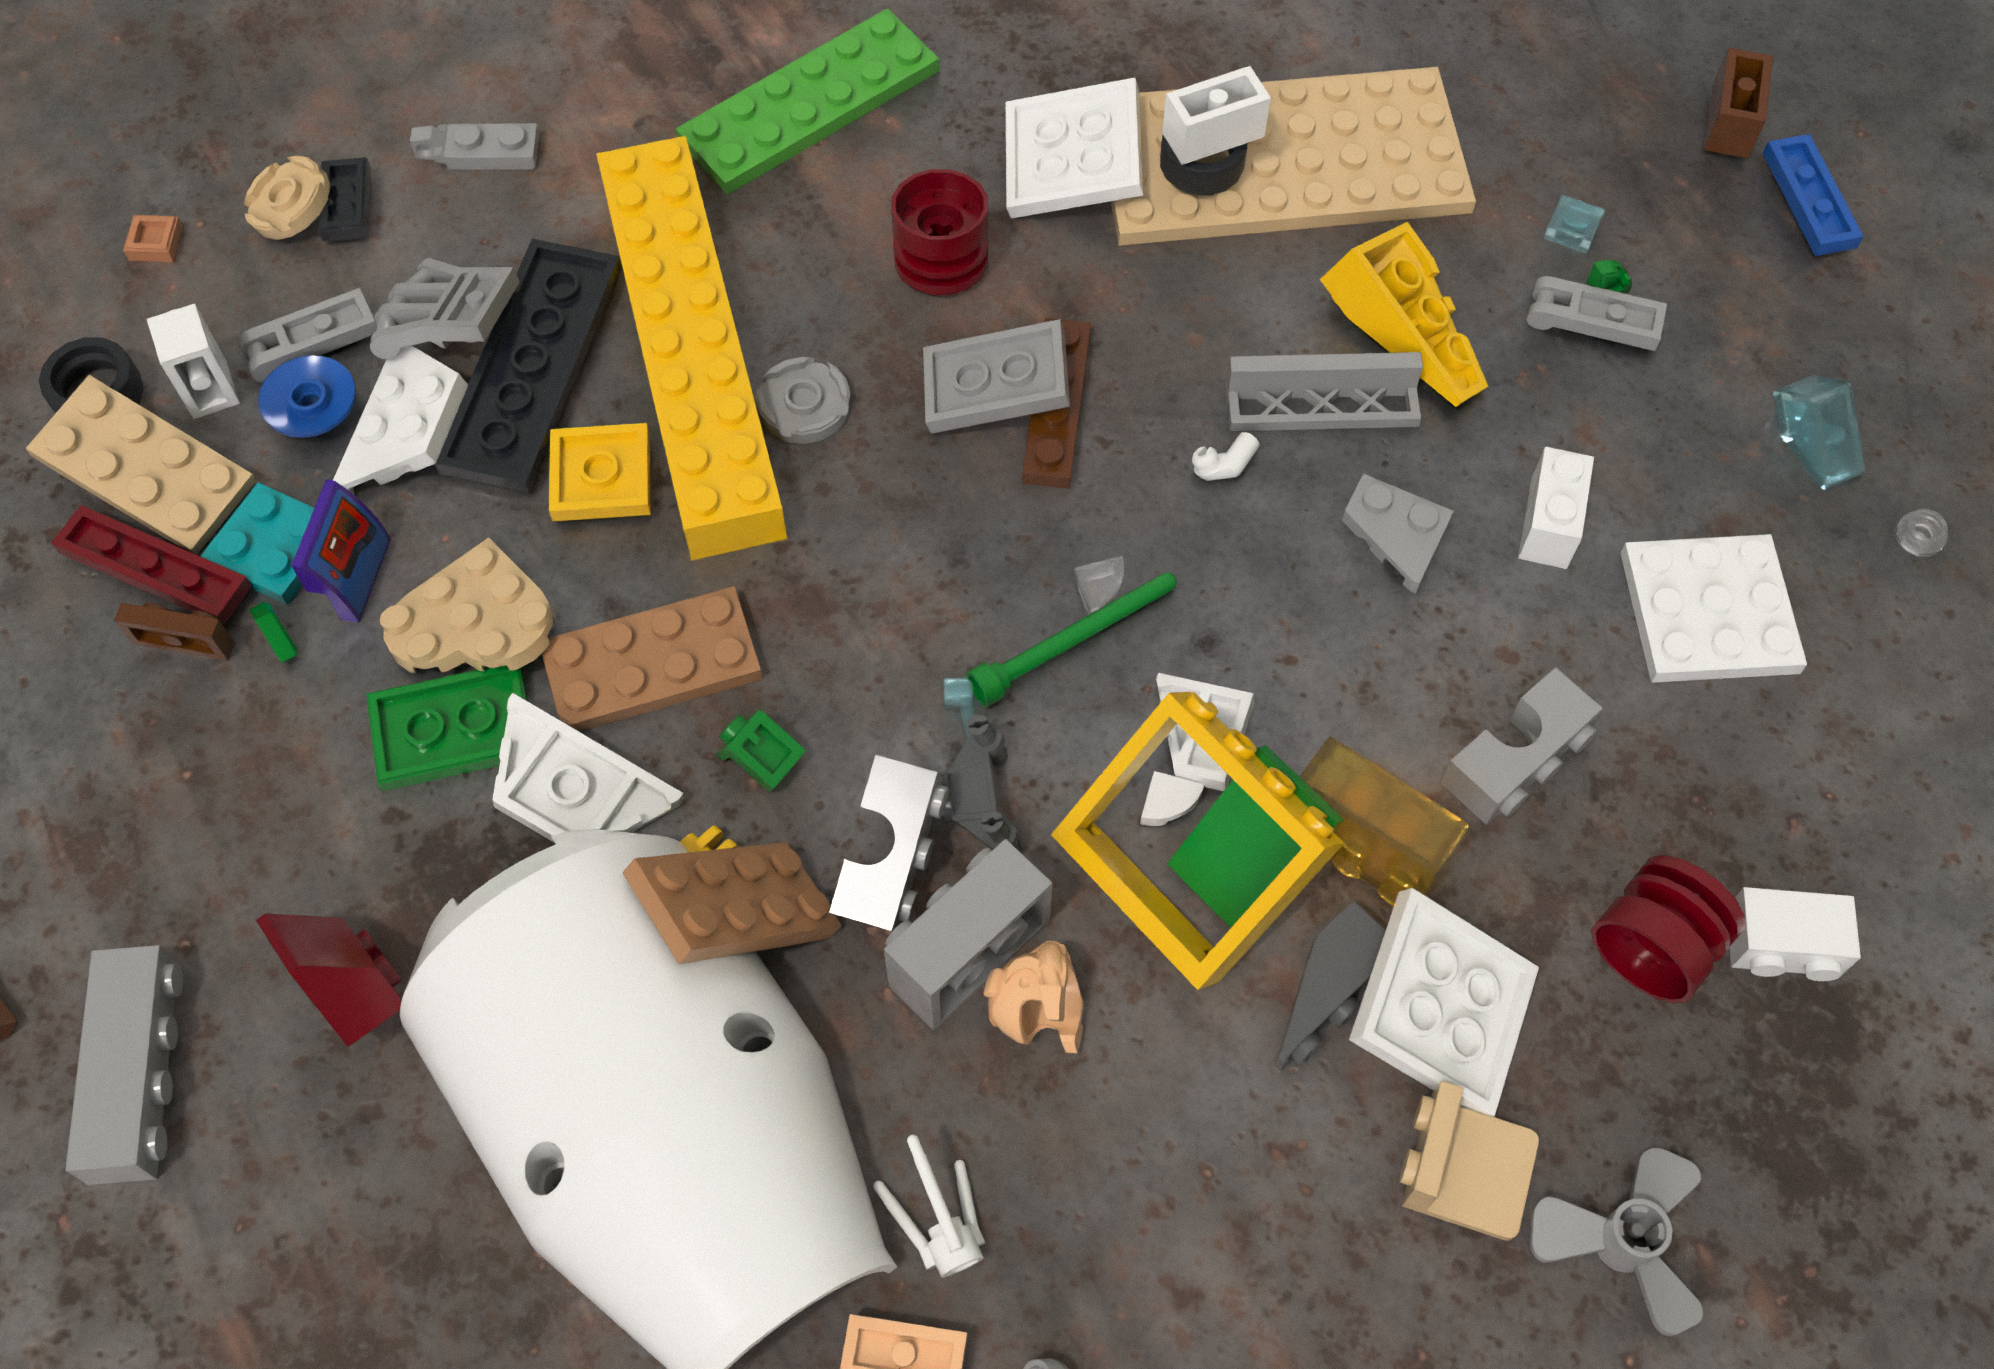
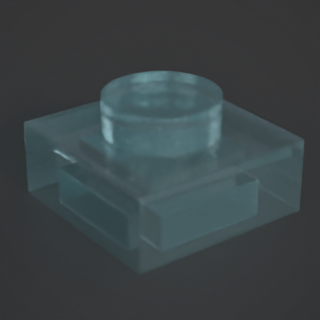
M1561 195L1544 239L1587 254L1605 209Z

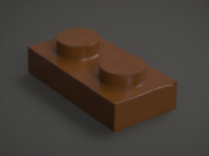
M121 603L114 618L116 624L133 645L226 661L229 660L235 645L222 622L214 615L202 611H193L191 614L170 611L168 608L155 603H144L143 606Z

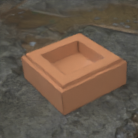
M133 215L123 252L129 261L174 263L184 226L178 216Z

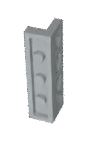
M1421 352L1230 356L1225 383L1230 431L1419 427L1421 413L1417 385L1423 369ZM1385 396H1405L1407 411L1391 412L1378 402ZM1338 397H1350L1359 403L1361 407L1356 412L1343 413L1333 406L1332 403ZM1291 398H1303L1312 404L1314 408L1307 414H1296L1287 408L1285 404ZM1256 399L1265 405L1267 409L1260 415H1240L1239 400Z

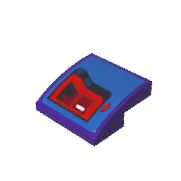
M326 479L291 566L307 592L327 596L340 620L359 623L391 538L379 519L364 503L338 482Z

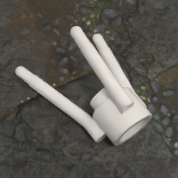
M912 1134L907 1138V1143L939 1224L928 1230L931 1241H927L882 1181H876L873 1184V1188L918 1249L926 1269L928 1270L936 1266L940 1276L944 1278L980 1262L984 1257L979 1247L985 1244V1240L977 1224L964 1161H955L954 1168L965 1225H963L960 1216L951 1218L919 1138Z

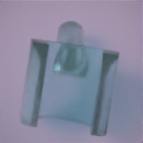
M966 678L944 679V708H961V720L968 740L971 734L967 730L969 728L967 727V722L974 714L972 684Z

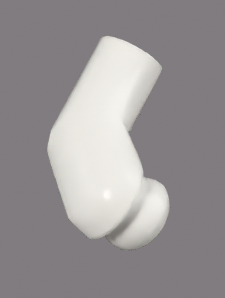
M1241 432L1225 453H1217L1213 447H1209L1208 450L1205 446L1200 447L1192 456V463L1195 466L1194 472L1206 481L1236 478L1242 473L1260 446L1259 441L1250 433Z

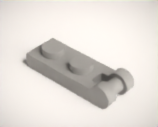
M1551 276L1540 277L1535 282L1533 289L1535 302L1530 305L1527 315V322L1532 328L1546 330L1555 327L1656 351L1661 340L1667 303ZM1557 302L1565 303V304H1568V307H1567V306H1563V305H1559V304H1555V303H1557Z
M357 288L248 329L239 335L238 344L243 355L250 358L248 368L252 378L255 381L264 382L274 369L291 359L309 355L320 356L372 336L377 331V324L361 289ZM280 343L279 346L270 349V346Z

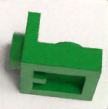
M759 709L746 719L738 714L718 736L725 743L715 755L722 761L730 757L769 792L778 785L806 750Z

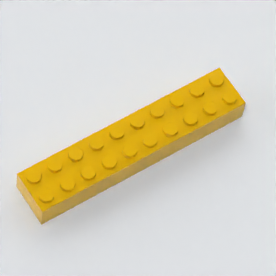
M686 136L597 153L691 561L787 539L782 505Z

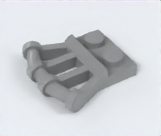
M426 258L417 266V273L405 283H397L392 287L388 294L389 302L382 304L375 313L374 318L377 323V331L371 336V352L378 358L391 359L399 353L400 348L432 341L444 349H447L452 341H464L467 343L484 342L520 283L514 267H457L432 258Z

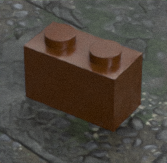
M1728 48L1712 85L1704 150L1749 158L1766 122L1773 63L1772 55Z

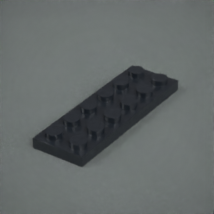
M537 239L531 240L517 272L520 283L493 326L439 457L434 464L438 474L530 493L550 445V429L557 428L621 272L622 265L619 256Z

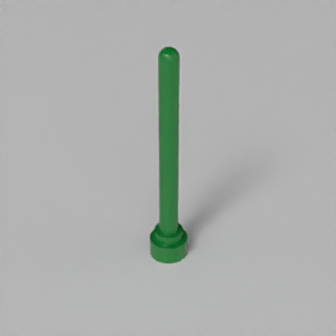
M1170 572L1160 574L1001 665L998 662L990 665L987 662H983L967 671L966 680L972 694L985 708L1003 699L1005 691L1011 688L1010 682L1174 590L1177 585L1175 575Z

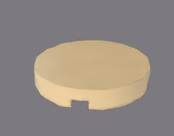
M297 155L287 157L290 162L282 166L275 162L266 167L251 184L246 193L244 203L248 207V214H244L246 221L263 237L275 240L292 237L306 229L323 210L328 201L330 183L327 174L309 157Z

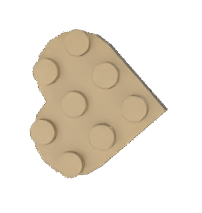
M489 537L406 594L396 605L388 607L380 616V623L384 628L383 639L397 664L412 673H416V668L429 669L433 667H438L441 672H447L465 662L479 671H484L485 666L495 668L505 665L508 666L510 671L517 670L534 661L549 646L550 640L547 635L553 626V620H555V614L542 590Z

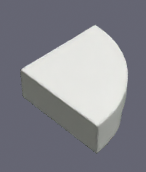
M1154 771L1140 824L1162 826L1167 824L1168 821L1175 820L1192 811L1201 799L1205 784Z

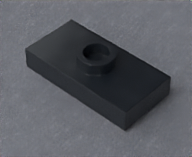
M367 157L321 161V169L327 174L330 183L328 201L319 215L318 231L323 242L368 238L371 167Z

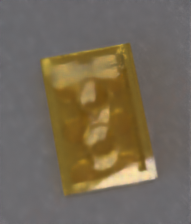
M1331 736L1327 738L1299 776L1345 819L1334 832L1344 842L1331 858L1334 866L1346 876L1355 879L1361 878L1378 889L1379 895L1392 906L1395 905L1399 891L1413 888L1428 897L1450 865L1470 826L1469 823Z

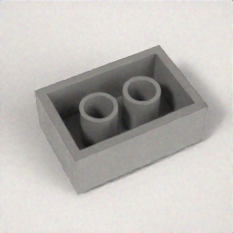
M1006 839L993 850L989 847L981 850L966 868L967 874L953 887L948 883L939 888L931 896L926 905L927 910L913 923L909 920L902 922L891 932L885 944L887 947L884 948L888 986L933 1031L986 983L991 970L1001 968L1050 923L1053 883Z

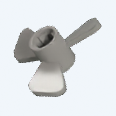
M1648 1149L1637 1159L1630 1200L1621 1204L1606 1218L1555 1197H1546L1539 1201L1531 1214L1530 1250L1533 1256L1543 1263L1598 1253L1601 1260L1610 1268L1623 1273L1635 1272L1654 1327L1663 1335H1678L1700 1323L1703 1317V1308L1700 1301L1660 1259L1659 1255L1666 1251L1672 1240V1225L1667 1213L1700 1183V1170L1693 1162L1665 1149ZM1624 1222L1631 1223L1629 1228L1630 1237L1634 1239L1645 1237V1247L1634 1246L1631 1248L1623 1240L1622 1237L1625 1235L1623 1231Z

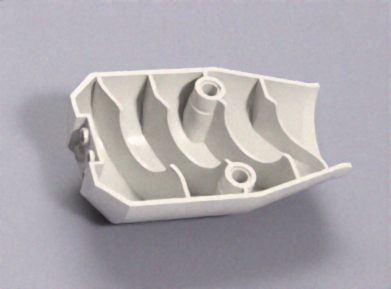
M598 829L573 830L553 835L551 838L555 845L537 852L504 870L474 891L460 904L452 897L443 907L427 933L404 992L400 1006L401 1023L534 1250L667 1369H729L763 1338L816 1301L866 1275L876 1272H887L889 1274L897 1268V1265L884 1246L827 1057L757 952L678 964L622 873L634 858L689 853L687 848L679 841L670 837Z

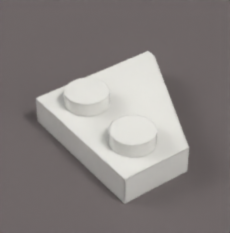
M1158 673L1156 681L1160 701L1168 693L1195 692L1205 703L1212 702L1218 709L1216 717L1229 730L1235 729L1245 735L1255 704L1254 693ZM1177 724L1167 735L1175 776L1205 784L1204 787L1224 791L1231 777Z

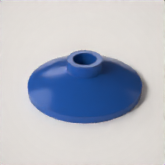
M302 356L281 364L267 376L259 391L258 406L265 422L275 431L291 437H312L335 428L349 415L356 400V385L348 369L340 362L325 356Z

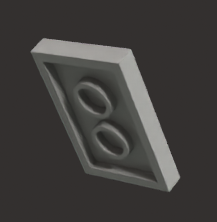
M1060 319L923 347L925 423L931 434L1070 407L1065 331Z

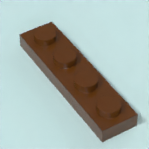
M1045 318V322L1058 320L1054 318ZM1060 319L1065 331L1070 407L1031 414L1022 472V484L1070 489L1090 342L1091 322Z

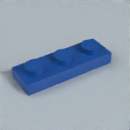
M1806 134L1768 141L1762 154L1814 256L1858 248L1864 236L1811 135Z

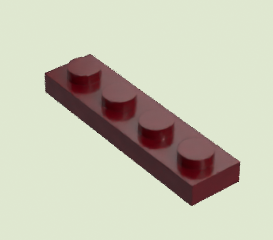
M83 505L79 506L51 542L59 554L191 612L202 611L212 614L222 622L223 626L252 588L249 580L244 575Z

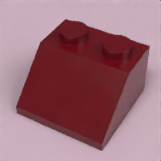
M265 913L256 919V922L289 974L347 1047L400 1010L402 999L393 987L399 984L402 979L365 929L355 935L344 919L339 917Z

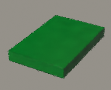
M507 665L495 668L487 667L484 668V671L473 670L366 693L377 784L381 791L500 766L499 754L506 728L508 698L514 693L528 702L523 668L510 671Z
M1267 745L1258 747L1254 754L1268 768L1274 767L1283 772L1296 787L1293 793L1308 808L1314 806L1328 816L1325 821L1335 832L1345 819ZM1232 780L1167 865L1232 928L1302 848Z

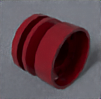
M929 169L913 174L900 183L892 196L891 214L892 232L894 235V267L901 280L914 290L930 295H952L967 290L980 281L988 268V196L982 185L968 174L951 169Z
M1658 855L1649 857L1636 876L1625 887L1624 896L1617 897L1591 929L1592 941L1601 958L1617 975L1634 988L1654 999L1672 1004L1686 1003L1712 972L1713 962L1719 961L1744 931L1745 915L1736 898L1721 882L1705 870L1681 858Z

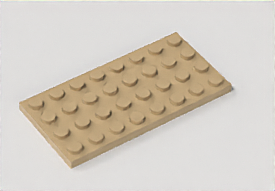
M1438 67L1261 82L1271 97L1265 137L1247 143L1245 167L1238 182L1228 190L1214 195H1193L1179 190L1165 178L1160 168L1166 93L1175 90L1139 93L1143 196L1111 201L1119 246L1472 214L1476 204ZM1225 150L1195 161L1199 163H1214L1224 160L1230 154Z

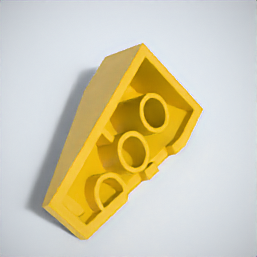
M1405 222L1352 248L1320 281L1345 316L1388 352H1421L1423 369L1420 378L1457 407L1489 386L1469 339L1456 330L1450 316L1456 309L1450 296L1442 297L1434 278L1440 271L1433 256L1410 224Z

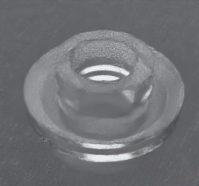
M1918 509L1905 514L1899 520L1895 527V537L1899 545L1907 552L1915 556L1930 557L1939 553L1945 546L1948 538V527L1944 518L1937 512L1929 509Z

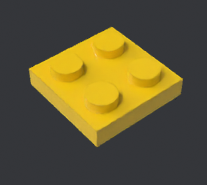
M647 423L550 429L549 513L552 522L651 515L650 432Z

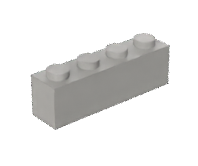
M159 945L92 950L65 1169L66 1172L87 1185L156 1180L159 1161L163 1160L166 1156L167 1134L162 1124L164 1105L170 1103L173 1094V1082L168 1071L170 1050L175 1049L178 1041V1026L173 1013L175 997L180 996L183 989V972L181 966Z

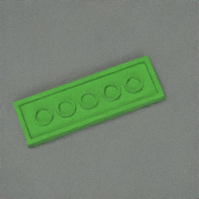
M887 8L675 128L676 136H686L691 156L728 195L939 72V58Z

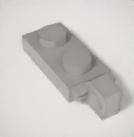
M537 123L438 125V128L434 126L412 128L410 145L416 160H434L435 162L446 164L448 170H534L537 163L540 132Z

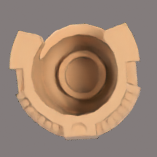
M1046 941L1030 953L1014 957L1001 968L991 970L985 984L984 996L988 997L989 1020L993 1026L998 1027L1002 1033L1014 1041L1026 1045L1032 1041L1039 1030L1044 1028L1057 1029L1065 1052L1078 1053L1083 1033L1081 1021L1084 1001L1072 966L1071 957L1065 945L1055 941Z

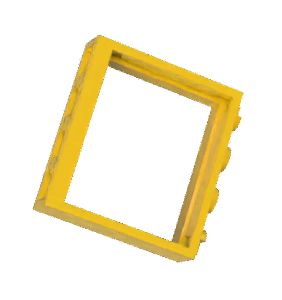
M1189 691L1173 692L1166 695L1053 831L1051 836L1197 990L1216 984L1224 978L1341 848L1344 842L1325 821L1328 816L1314 806L1308 808L1293 793L1296 789L1294 783L1280 770L1274 767L1268 768L1254 754L1257 751L1256 746L1247 736L1238 730H1229L1216 717L1218 709L1212 702L1205 703L1195 692ZM1177 724L1302 848L1215 947L1204 938L1095 824V821Z

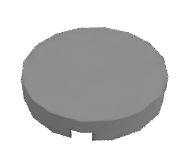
M798 357L784 360L768 370L763 377V383L757 389L756 403L761 423L770 434L785 442L808 444L823 441L838 432L848 419L851 407V394L845 376L836 366L826 362L827 366L817 363L815 358Z

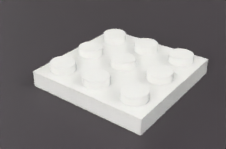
M1136 78L1006 102V208L1011 218L1143 196L1140 104Z
M1771 534L1626 542L1620 554L1651 683L1801 674L1807 666Z
M1410 888L1399 891L1349 1040L1432 1090H1435L1441 1081L1463 1087L1460 1101L1461 1107L1495 1117L1539 967L1417 890Z

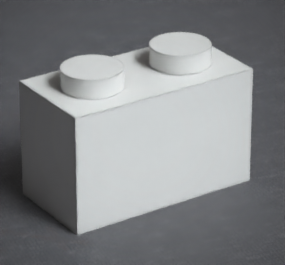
M1251 66L1166 93L1162 133L1180 163L1184 165L1265 137L1271 97Z
M195 304L147 319L160 364L193 419L240 404L227 361Z
M1545 446L1531 478L1518 559L1564 569L1568 568L1582 539L1594 462L1593 456Z
M1743 887L1735 896L1745 915V929L1730 946L1731 968L1751 969L1752 974L1763 977L1778 976L1785 972L1804 973L1808 979L1814 981H1831L1840 978L1861 958L1854 896Z

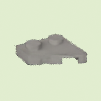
M1363 474L1344 511L1342 521L1357 537L1363 538L1368 543L1370 551L1382 563L1388 560L1405 578L1403 585L1409 591L1416 594L1454 511Z

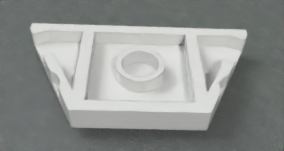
M412 345L400 348L399 353L395 357L386 359L333 481L338 482L354 495V486L371 479H375L380 485L398 479L406 472H415L435 464L468 384L459 373Z
M514 693L508 698L506 728L499 754L500 767L495 780L492 800L496 809L554 842L551 838L553 835L581 829L633 833L676 809L683 802V793Z

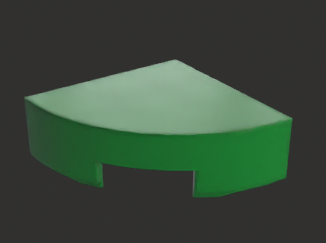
M1603 260L1593 264L1586 285L1626 293L1631 290L1632 280L1620 262L1616 260Z
M264 601L249 609L281 663L297 655V647L270 603Z

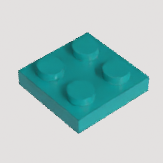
M258 482L200 557L246 576L252 585L251 589L288 605L302 587V583L291 564L314 507Z

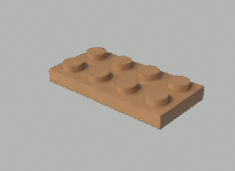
M735 586L550 637L549 646L542 652L558 718L561 722L579 732L763 680Z
M787 842L634 858L622 872L678 964L830 939L842 926L835 914L829 913L830 904L828 899L817 889L803 868L800 857L790 848Z

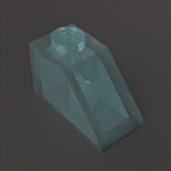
M1811 375L1773 391L1780 436L1819 488L1826 489L1865 473L1851 381Z

